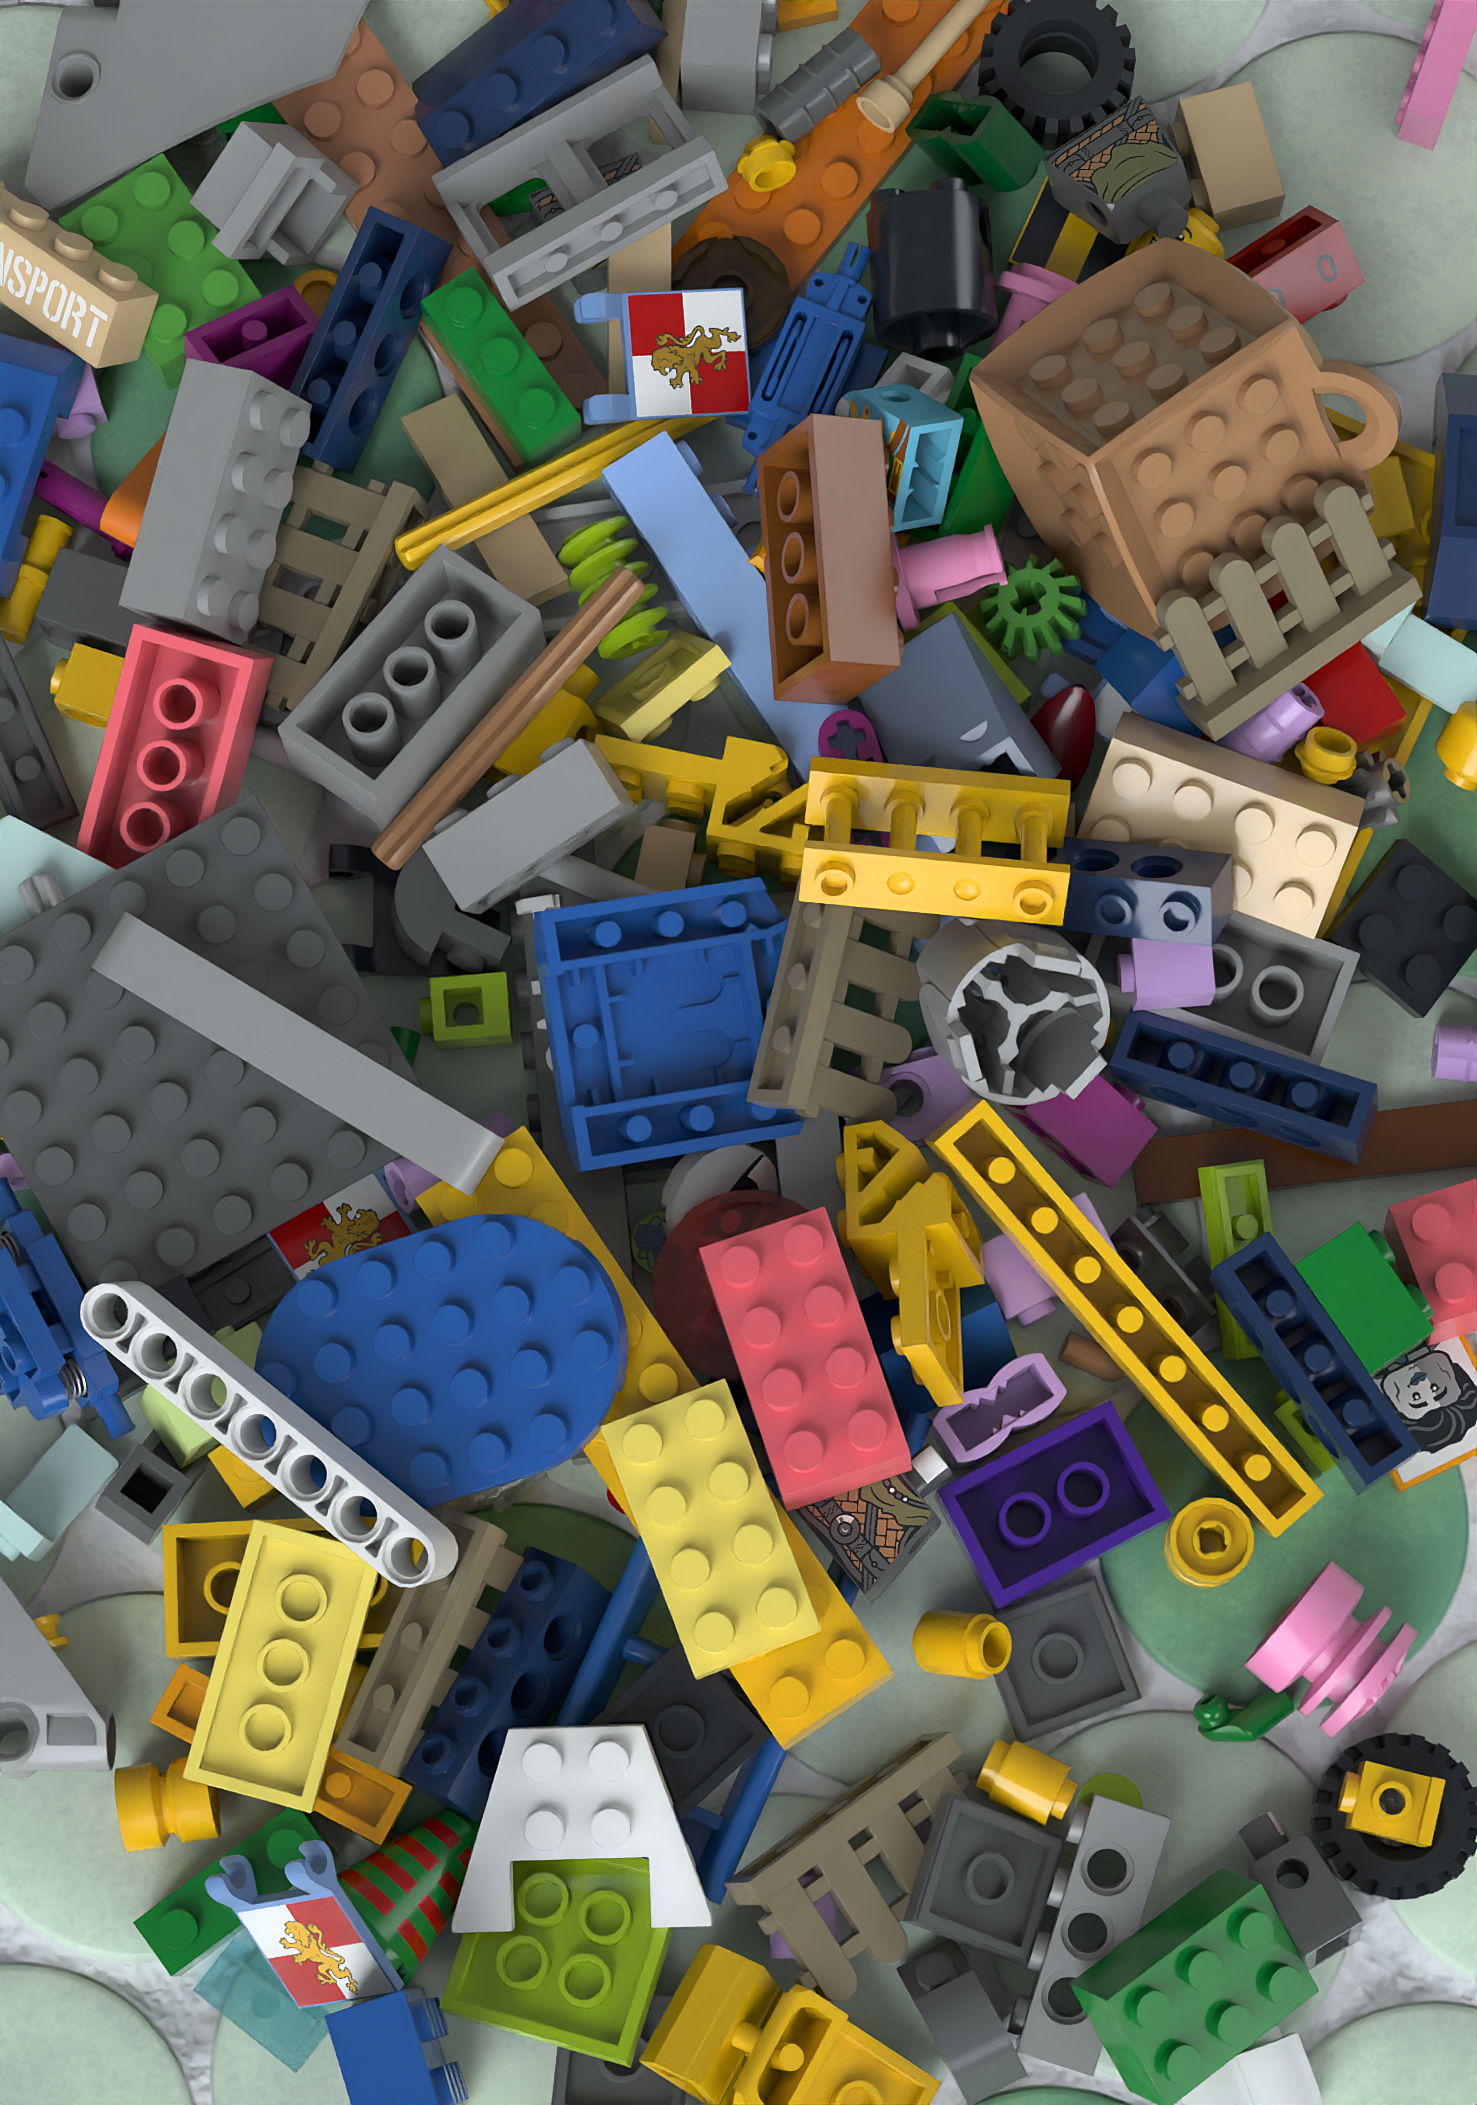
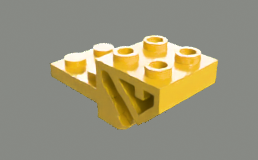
M596 734L594 743L599 746L635 805H640L642 798L667 803V811L689 818H702L704 811L711 812L706 832L707 859L710 863L718 864V872L739 879L754 878L755 872L780 877L779 884L786 888H797L803 862L805 840L824 842L825 826L805 824L808 782L795 791L788 782V756L782 748L762 742L727 736L723 759L720 760ZM778 797L780 800L773 804V800Z
M882 1120L845 1126L844 1152L838 1153L836 1156L837 1176L846 1198V1209L839 1210L837 1214V1225L841 1242L845 1248L853 1249L857 1256L862 1276L865 1279H872L884 1300L899 1298L900 1315L893 1316L891 1319L892 1340L899 1356L906 1355L911 1363L913 1377L917 1385H925L938 1407L964 1403L960 1288L985 1284L981 1231L950 1178L942 1172L933 1173L918 1147L909 1142L905 1136Z
M701 1944L638 2060L705 2105H930L942 2083L847 2021L849 2017L847 2013L812 1990L795 1984L788 1993L783 1992L781 1986L776 1983L764 1966L713 1944Z

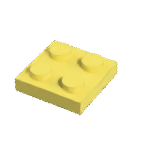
M678 629L588 706L604 731L623 740L646 743L657 738L669 728L673 721L670 715L688 700L696 702L710 694L721 682L719 674L732 663L718 644Z

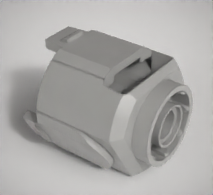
M956 917L938 930L924 947L916 965L922 988L919 990L920 1005L929 1037L935 1052L967 1086L980 1096L1007 1105L1035 1104L1039 1101L1043 1102L1054 1098L1060 1092L1074 1100L1107 1065V1062L1099 1052L1104 1046L1110 1022V1007L1106 988L1092 964L1054 929L1004 920H977ZM987 968H998L1001 974L1000 981ZM972 987H973L981 996H975V995H973V993H972Z

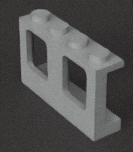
M649 53L617 69L609 76L572 97L564 99L558 105L521 126L508 131L500 138L455 161L447 168L431 176L450 218L510 313L729 189L714 149L702 133L698 136L664 87L656 65ZM647 116L652 118L673 150L609 186L588 155V148L593 143L639 117ZM532 178L543 179L565 212L500 248L479 215L481 208Z

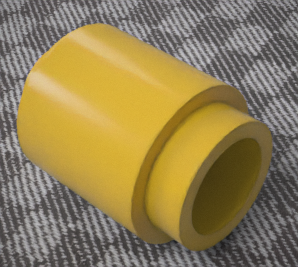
M935 1608L927 1611L918 1622L912 1636V1648L918 1665L927 1673L985 1679L992 1674L1000 1673L1007 1666L1012 1651V1640L1008 1628L989 1614Z
M997 1739L983 1766L976 1787L990 1793L989 1801L1045 1827L1051 1815L1063 1820L1079 1784L1068 1779L1072 1766L1017 1740L1010 1745Z

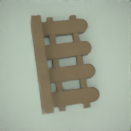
M315 460L311 469L301 465L295 466L292 476L293 492L288 503L293 507L285 524L279 523L275 537V557L272 564L266 569L258 598L259 614L257 621L248 631L247 641H244L242 646L227 643L275 658L266 689L268 696L264 702L269 708L283 713L285 707H287L292 712L392 599L406 570L396 554L394 540L397 536L429 521L433 513L415 488L393 481L389 489L386 484L371 479L366 490L331 477L334 468L318 460ZM312 514L348 527L340 545L304 532ZM286 569L322 582L313 601L277 588ZM259 625L295 638L286 657L250 644Z
M1340 479L1327 480L1318 488L1314 497V506L1319 515L1316 519L1302 527L1288 516L1280 515L1274 517L1265 525L1262 531L1261 541L1266 551L1263 556L1249 564L1236 553H1223L1213 561L1209 569V580L1214 589L1213 591L1196 601L1185 591L1173 589L1165 593L1158 601L1156 616L1161 627L1152 632L1151 635L1156 645L1164 652L1172 648L1184 673V676L1175 682L1180 692L1175 697L1183 715L1215 742L1423 596L1415 576L1391 560L1396 555L1392 543L1385 537L1377 540L1365 513L1375 504L1370 493L1364 488L1360 487L1355 491ZM1329 538L1341 566L1325 577L1312 548ZM1276 574L1289 602L1273 613L1260 585ZM1224 611L1237 639L1220 650L1207 622Z
M800 872L746 1101L765 1108L795 1109V1114L807 1118H817L819 1109L847 1118L846 1126L879 1120L889 1124L896 1115L897 1100L891 1090L879 1085L883 1064L902 1063L908 1058L912 1048V1040L908 1030L901 1025L893 1023L898 1001L912 1002L918 1000L919 990L922 988L916 963L908 961L913 939L927 940L937 933L941 923L940 914L799 901ZM863 921L891 931L886 952L859 942ZM848 984L876 993L872 1015L844 1005ZM834 1046L862 1056L857 1077L829 1068Z
M443 1505L437 1520L446 1526L456 1539L458 1545L456 1565L445 1578L412 1588L406 1587L333 1747L342 1753L398 1778L403 1766H406L425 1733L421 1727L431 1705L437 1708L440 1707L459 1674L448 1668L458 1645L473 1650L492 1616L476 1608L485 1585L487 1584L505 1593L531 1547L526 1546L523 1555L520 1556L504 1548V1543L508 1537L504 1530L446 1505ZM424 1547L416 1564V1567L422 1571L425 1570L428 1563L426 1547Z
M951 1732L921 1735L724 1882L737 1905H761L766 1914L757 1920L765 1935H772L778 1931L802 1969L799 1974L793 1977L795 1983L810 1990L814 1988L815 1992L827 2001H845L854 1994L857 1988V1975L849 1960L862 1950L865 1951L871 1960L878 1963L896 1962L904 1956L907 1950V1936L899 1922L904 1919L925 1851L924 1844L913 1828L925 1818H928L931 1824H933L942 1794H954L968 1800L962 1790L972 1784L964 1770H956L951 1773L947 1767L964 1754ZM912 1793L916 1801L902 1811L898 1803ZM863 1830L867 1838L852 1848L848 1840ZM876 1855L880 1857L902 1892V1895L889 1905L863 1866ZM813 1868L817 1876L801 1886L798 1878ZM827 1892L852 1930V1933L839 1943H837L813 1905L814 1902Z

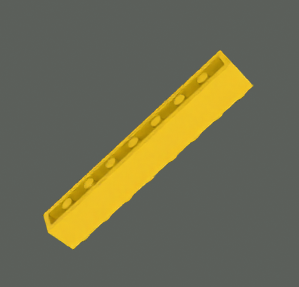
M972 1097L924 1139L931 1150L1261 1531L1274 1538L1279 1537L1325 1496L984 1099Z

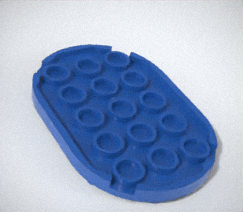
M517 1214L473 1215L339 1258L308 1274L285 1295L270 1317L260 1340L254 1371L423 1509H428L543 1473L568 1461L583 1450L601 1430V1423L610 1410L617 1391L622 1390L628 1362L627 1324L623 1306L610 1276L598 1259L580 1241L573 1240L560 1230L533 1217ZM265 1416L260 1428L267 1446L273 1447L277 1431L272 1420ZM314 1457L310 1464V1475L316 1486L322 1489L327 1479V1471L323 1462L319 1458ZM366 1497L363 1498L360 1504V1516L377 1517L375 1505Z

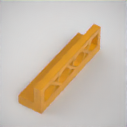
M180 1663L149 1722L192 1745L210 1678ZM332 1744L314 1812L382 1847L392 1839L395 1833L392 1828L414 1788L380 1769L334 1749V1744Z

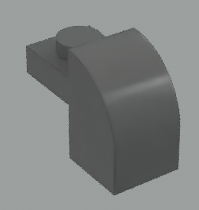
M421 845L404 864L392 899L391 922L399 945L415 963L425 969H428L437 948L448 952L446 958L452 964L467 972L480 974L482 970L490 973H496L506 954L511 936L456 911L458 904Z
M153 1429L143 1444L137 1445L100 1495L95 1509L149 1546L163 1530L162 1525H166L181 1502L209 1466L211 1460L207 1454L216 1448L181 1469L156 1430Z
M949 1939L896 1968L968 2105H973L1027 2076L1025 2068L994 2006L956 1941Z

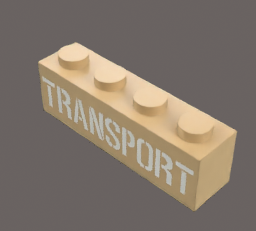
M0 179V302L96 369L138 360L159 294L139 281L138 275L134 270L125 265L112 262L95 251L90 240L82 235L68 232L48 218L49 214L42 207L24 202L4 188L5 184Z

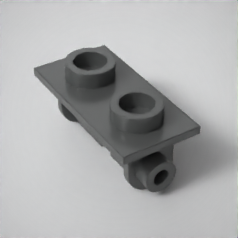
M1147 1204L1135 1215L1133 1213L1109 1238L1120 1258L1188 1337L1191 1338L1211 1318L1213 1319L1218 1315L1215 1290L1208 1281L1212 1270L1199 1255L1184 1267L1180 1265L1175 1257L1186 1250L1190 1244L1162 1210L1156 1213Z

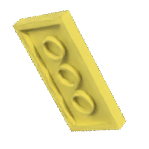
M725 1378L600 1426L689 1664L697 1680L822 1631Z
M254 1519L184 1770V1779L308 1813L314 1811L379 1575L377 1570L344 1543L260 1519Z

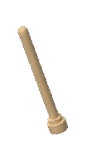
M959 0L893 76L885 75L881 80H872L857 97L856 103L862 114L879 129L889 133L894 132L910 114L909 104L913 101L911 92L992 0Z

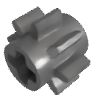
M1368 750L1355 754L1354 758L1357 761V766L1353 770L1352 776L1345 780H1339L1337 783L1331 784L1330 787L1366 799L1358 830L1371 827L1373 831L1400 822L1396 807L1407 803L1411 793L1410 782L1403 766L1394 758L1385 759L1382 751L1370 754Z

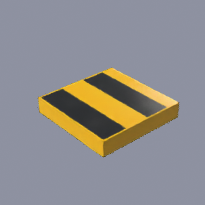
M1047 175L1008 260L1007 268L1011 270L1013 264L1021 266L1022 263H1028L1059 274L1079 285L1106 267L1130 255L1143 234L1127 244L1114 243L1065 209L1054 199Z

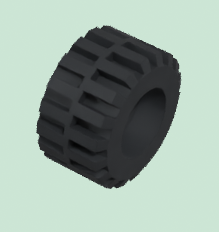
M1012 0L1008 4L1007 15L998 12L991 21L990 34L985 33L981 48L977 85L980 87L979 96L989 95L997 98L1044 150H1057L1130 101L1135 75V48H1129L1131 33L1127 25L1123 24L1116 27L1118 13L1109 4L1100 10L1096 7L1097 0H1031L1028 3L1024 0ZM1060 52L1079 60L1088 70L1092 80L1075 93L1059 96L1050 95L1037 90L1029 84L1020 69L1028 60L1039 54Z

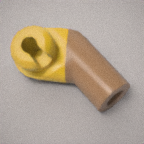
M1073 1331L1068 1333L1059 1351V1361L1106 1382H1116L1127 1377L1099 1343Z

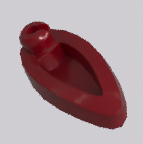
M1076 683L1063 688L1046 701L1030 719L1034 728L1063 768L1055 779L1071 781L1070 796L1078 787L1088 768L1094 746L1096 727L1095 705L1092 697L1084 685Z

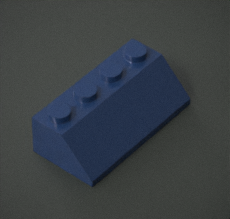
M514 0L412 83L413 93L419 100L415 105L417 125L443 167L447 168L455 161L470 155L505 135L508 131L521 126L558 105L564 99L572 97L614 73L617 69L637 60L669 34L647 0Z

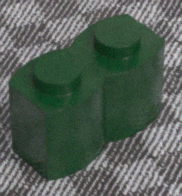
M955 91L933 93L927 97L905 128L907 135L948 178L964 179L967 181V187L985 183L991 190L996 192L1019 190L1030 183L1035 177L1038 164L1046 154L1043 147L997 98L989 95L975 96L966 100L960 93Z

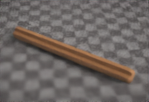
M619 566L611 573L375 840L371 850L385 865L396 871L407 862L434 831V827L452 811L642 596L645 586L632 571Z

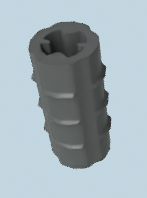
M847 27L827 45L823 44L822 49L806 63L799 64V68L781 84L776 83L775 89L754 106V115L769 135L775 136L778 141L787 140L794 145L807 133H812L816 125L829 114L835 113L836 109L853 94H858L860 88L880 72L882 65L874 50L866 43L862 36Z

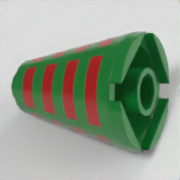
M447 1808L442 1809L336 1874L339 1885L404 1982L402 1989L412 1980L456 1910L481 1825Z

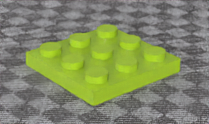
M641 1857L513 1861L515 1928L512 1931L463 1933L439 2008L445 2014L631 2067L675 1928H651L649 1860Z

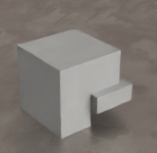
M242 121L189 203L220 229L212 244L229 259L260 260L265 250H267L283 265L307 266L360 185L291 125Z

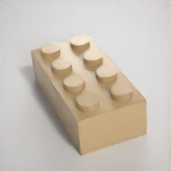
M1123 711L1076 838L1232 854L1233 910L1315 939L1357 832L1366 799Z

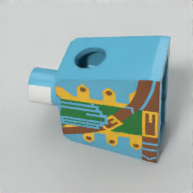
M899 383L854 390L845 394L836 406L835 416L880 420L882 423L883 444L886 445L889 451L886 487L888 505L891 506L894 513L893 532L941 524L964 418L908 384Z

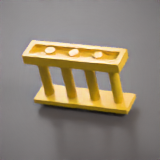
M811 756L805 824L825 826L824 842L805 840L799 901L1062 926L1070 877V865L1047 863V847L1063 848L1071 781ZM851 828L890 832L889 848L850 844ZM916 834L955 838V854L917 851ZM982 841L1021 844L1020 860L981 857Z

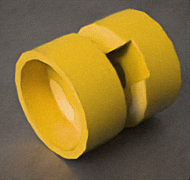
M1205 1497L1189 1503L1171 1520L1163 1536L1162 1553L1168 1569L1180 1582L1193 1588L1212 1589L1226 1584L1247 1566L1254 1551V1532L1249 1518L1237 1505L1223 1498Z
M188 1756L172 1760L167 1772H161L154 1763L115 1768L116 1806L121 1835L127 1852L165 1847L170 1834H176L182 1843L221 1837V1816L217 1787L183 1778Z

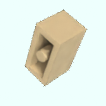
M1251 81L1179 99L1174 123L1168 124V135L1181 159L1186 160L1191 180H1188L1192 197L1188 203L1189 207L1197 208L1209 215L1218 224V232L1279 217L1286 194Z

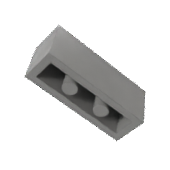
M566 738L557 742L540 755L539 759L542 765L523 778L519 773L502 779L487 791L486 794L490 799L471 813L467 809L459 810L444 818L434 827L437 836L423 844L422 847L461 911L480 915L637 809L597 744L581 738L576 742L572 738Z

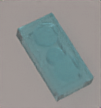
M237 1937L232 1939L193 1989L195 1993L295 2073L299 2072L329 2033L324 2016L331 2014V2012L322 2005L299 2009L269 1963Z

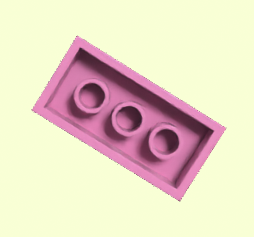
M1477 0L1435 1L1394 121L1395 124L1401 125L1396 139L1430 150L1434 149L1477 26Z

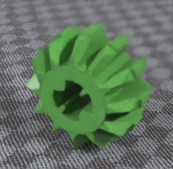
M1030 553L1026 560L1025 569L1017 570L1014 563L1005 560L1004 566L1008 584L1000 586V583L997 582L986 585L985 588L991 598L979 602V613L982 619L988 621L984 627L986 637L989 642H1001V650L1004 656L1013 659L1024 650L1028 662L1036 665L1041 657V649L1048 647L1051 654L1061 658L1064 651L1060 639L1063 637L1070 640H1080L1082 631L1076 620L1084 618L1088 614L1085 600L1078 597L1083 590L1079 578L1074 575L1065 576L1066 570L1064 565L1056 558L1042 569L1038 556ZM1038 603L1040 611L1030 616L1026 607Z

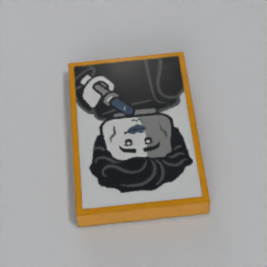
M1403 1275L1398 1276L1403 1285L1407 1287ZM1465 1335L1427 1346L1426 1340H1424L1417 1348L1372 1377L1421 1447V1450L1409 1462L1389 1474L1398 1494L1477 1456V1358Z

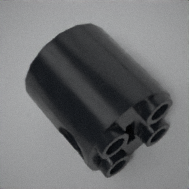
M960 178L935 180L930 184V189L906 192L902 189L886 188L873 192L870 195L871 208L866 213L868 248L873 253L871 258H869L876 340L900 352L936 363L954 360L963 354V350L969 345L991 337L998 329V315L988 201L977 194L968 192L967 181Z

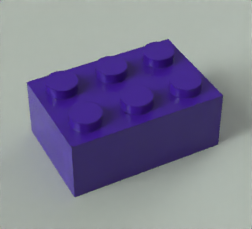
M1111 1400L936 1490L934 1496L994 1613L1167 1523L1172 1517L1167 1504Z

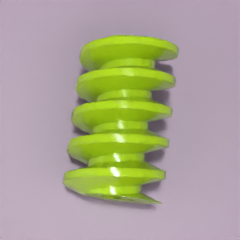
M621 515L592 522L579 528L562 542L564 547L559 553V560L562 567L572 570L568 577L571 588L577 592H583L578 599L580 608L617 567L623 566L629 569L638 578L649 570L647 561L627 562L626 557L639 547L637 538L618 540L616 536L630 524L628 516ZM644 584L645 591L642 596L598 644V652L602 658L607 660L627 658L659 644L670 636V631H657L655 627L657 623L668 615L667 607L647 608L645 604L659 592L657 584Z

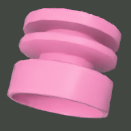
M1332 1560L1323 1567L1301 1592L1244 1664V1667L1276 1693L1290 1686L1300 1676L1311 1684L1297 1710L1304 1717L1308 1716L1325 1697L1334 1702L1318 1726L1330 1738H1333L1345 1725L1359 1717H1363L1385 1693L1403 1669L1402 1665L1408 1650L1419 1633L1405 1622L1385 1642L1376 1636L1393 1612L1387 1605L1374 1611L1363 1622L1353 1617L1351 1614L1361 1599L1365 1587Z

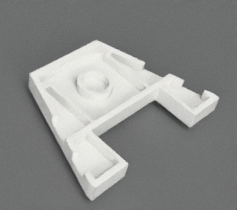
M644 1724L511 1727L508 1730L453 1916L452 1933L512 1931L515 1928L513 1861L625 1857L649 1858L651 1928L712 1926L713 1911L703 1891L695 1869L696 1865L688 1843L685 1842L672 1806L671 1796Z

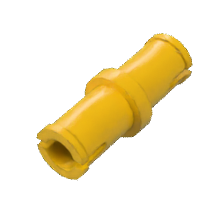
M47 515L36 516L35 525L29 536L30 540L11 599L2 597L0 602V630L4 639L12 643L22 645L26 643L27 635L35 619L38 605L60 546L66 548L69 539L74 534V530L69 525Z

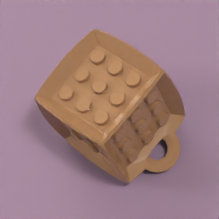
M1170 237L1159 239L1131 253L1060 296L991 351L972 369L969 377L980 417L1000 466L1030 522L1047 548L1053 553V557L1063 563L1069 576L1074 575L1079 578L1083 590L1103 609L1152 641L1154 639L1151 633L1161 627L1156 616V607L1158 601L1165 593L1173 589H1181L1196 601L1203 598L1214 590L1209 580V569L1218 556L1223 553L1233 552L1251 564L1266 553L1261 536L1265 525L1271 519L1285 515L1302 527L1316 519L1319 515L1314 506V497L1318 488L1327 480L1340 479L1355 491L1362 487L1370 493L1375 504L1368 469L1380 464L1392 452L1402 423L1399 401L1392 389L1380 377L1356 364L1338 360H1324L1312 338L1299 321L1260 284L1225 260L1199 247ZM1337 393L1357 402L1363 409L1366 417L1365 428L1361 434L1351 440L1341 441L1326 415L1320 394ZM1375 505L1365 511L1367 518L1373 514ZM1329 538L1312 548L1318 562L1334 551ZM1276 574L1260 585L1266 600L1283 591ZM1224 611L1207 622L1212 633L1230 624Z

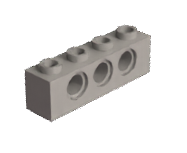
M1092 1793L1089 1806L1077 1802L1066 1835V1841L1076 1844L1069 1869L1057 1866L1046 1901L1047 1905L1057 1907L1050 1933L1041 1930L1037 1931L1027 1965L1028 1969L1037 1971L1031 1995L1028 1997L1018 1994L1007 2028L1008 2033L1018 2035L1015 2044L1016 2052L1092 2077L1094 2076L1103 2043L1082 2006L1071 2013H1062L1055 2010L1048 2002L1049 1989L1060 1978L1072 1977L1076 1979L1138 1931L1172 1820L1168 1816L1096 1793ZM1101 1849H1113L1119 1852L1123 1857L1125 1865L1122 1877L1116 1883L1108 1886L1094 1883L1089 1878L1087 1872L1089 1859L1095 1852ZM1082 1913L1096 1914L1105 1924L1103 1940L1091 1949L1077 1948L1068 1939L1070 1922Z

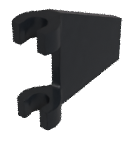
M351 844L330 845L328 879L353 880L366 877L373 879V946L370 948L354 944H341L360 977H449L474 974L452 964L446 958L448 952L437 948L428 969H425L415 963L399 945L392 928L391 904L397 880L403 866L396 871L390 869L373 854L371 848ZM458 906L456 911L500 931L499 912L489 908L479 915L461 911ZM482 970V972H481L480 974H485V973H490V972L485 971V970Z

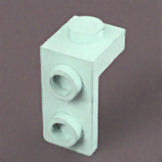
M1416 601L1361 640L1365 650L1380 671L1450 714L1456 713L1463 702L1476 701L1477 653L1411 614Z
M76 1424L70 1425L5 1501L0 1499V1552L13 1562L22 1553L30 1560L39 1563L121 1466L120 1461Z

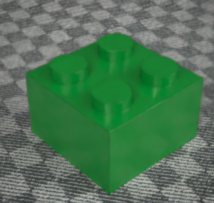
M1358 1221L1293 1266L1369 1375L1374 1377L1417 1348L1435 1330L1428 1321L1434 1316V1312L1422 1292L1413 1283L1405 1287L1390 1265L1396 1262V1258L1382 1235L1375 1229L1367 1233Z

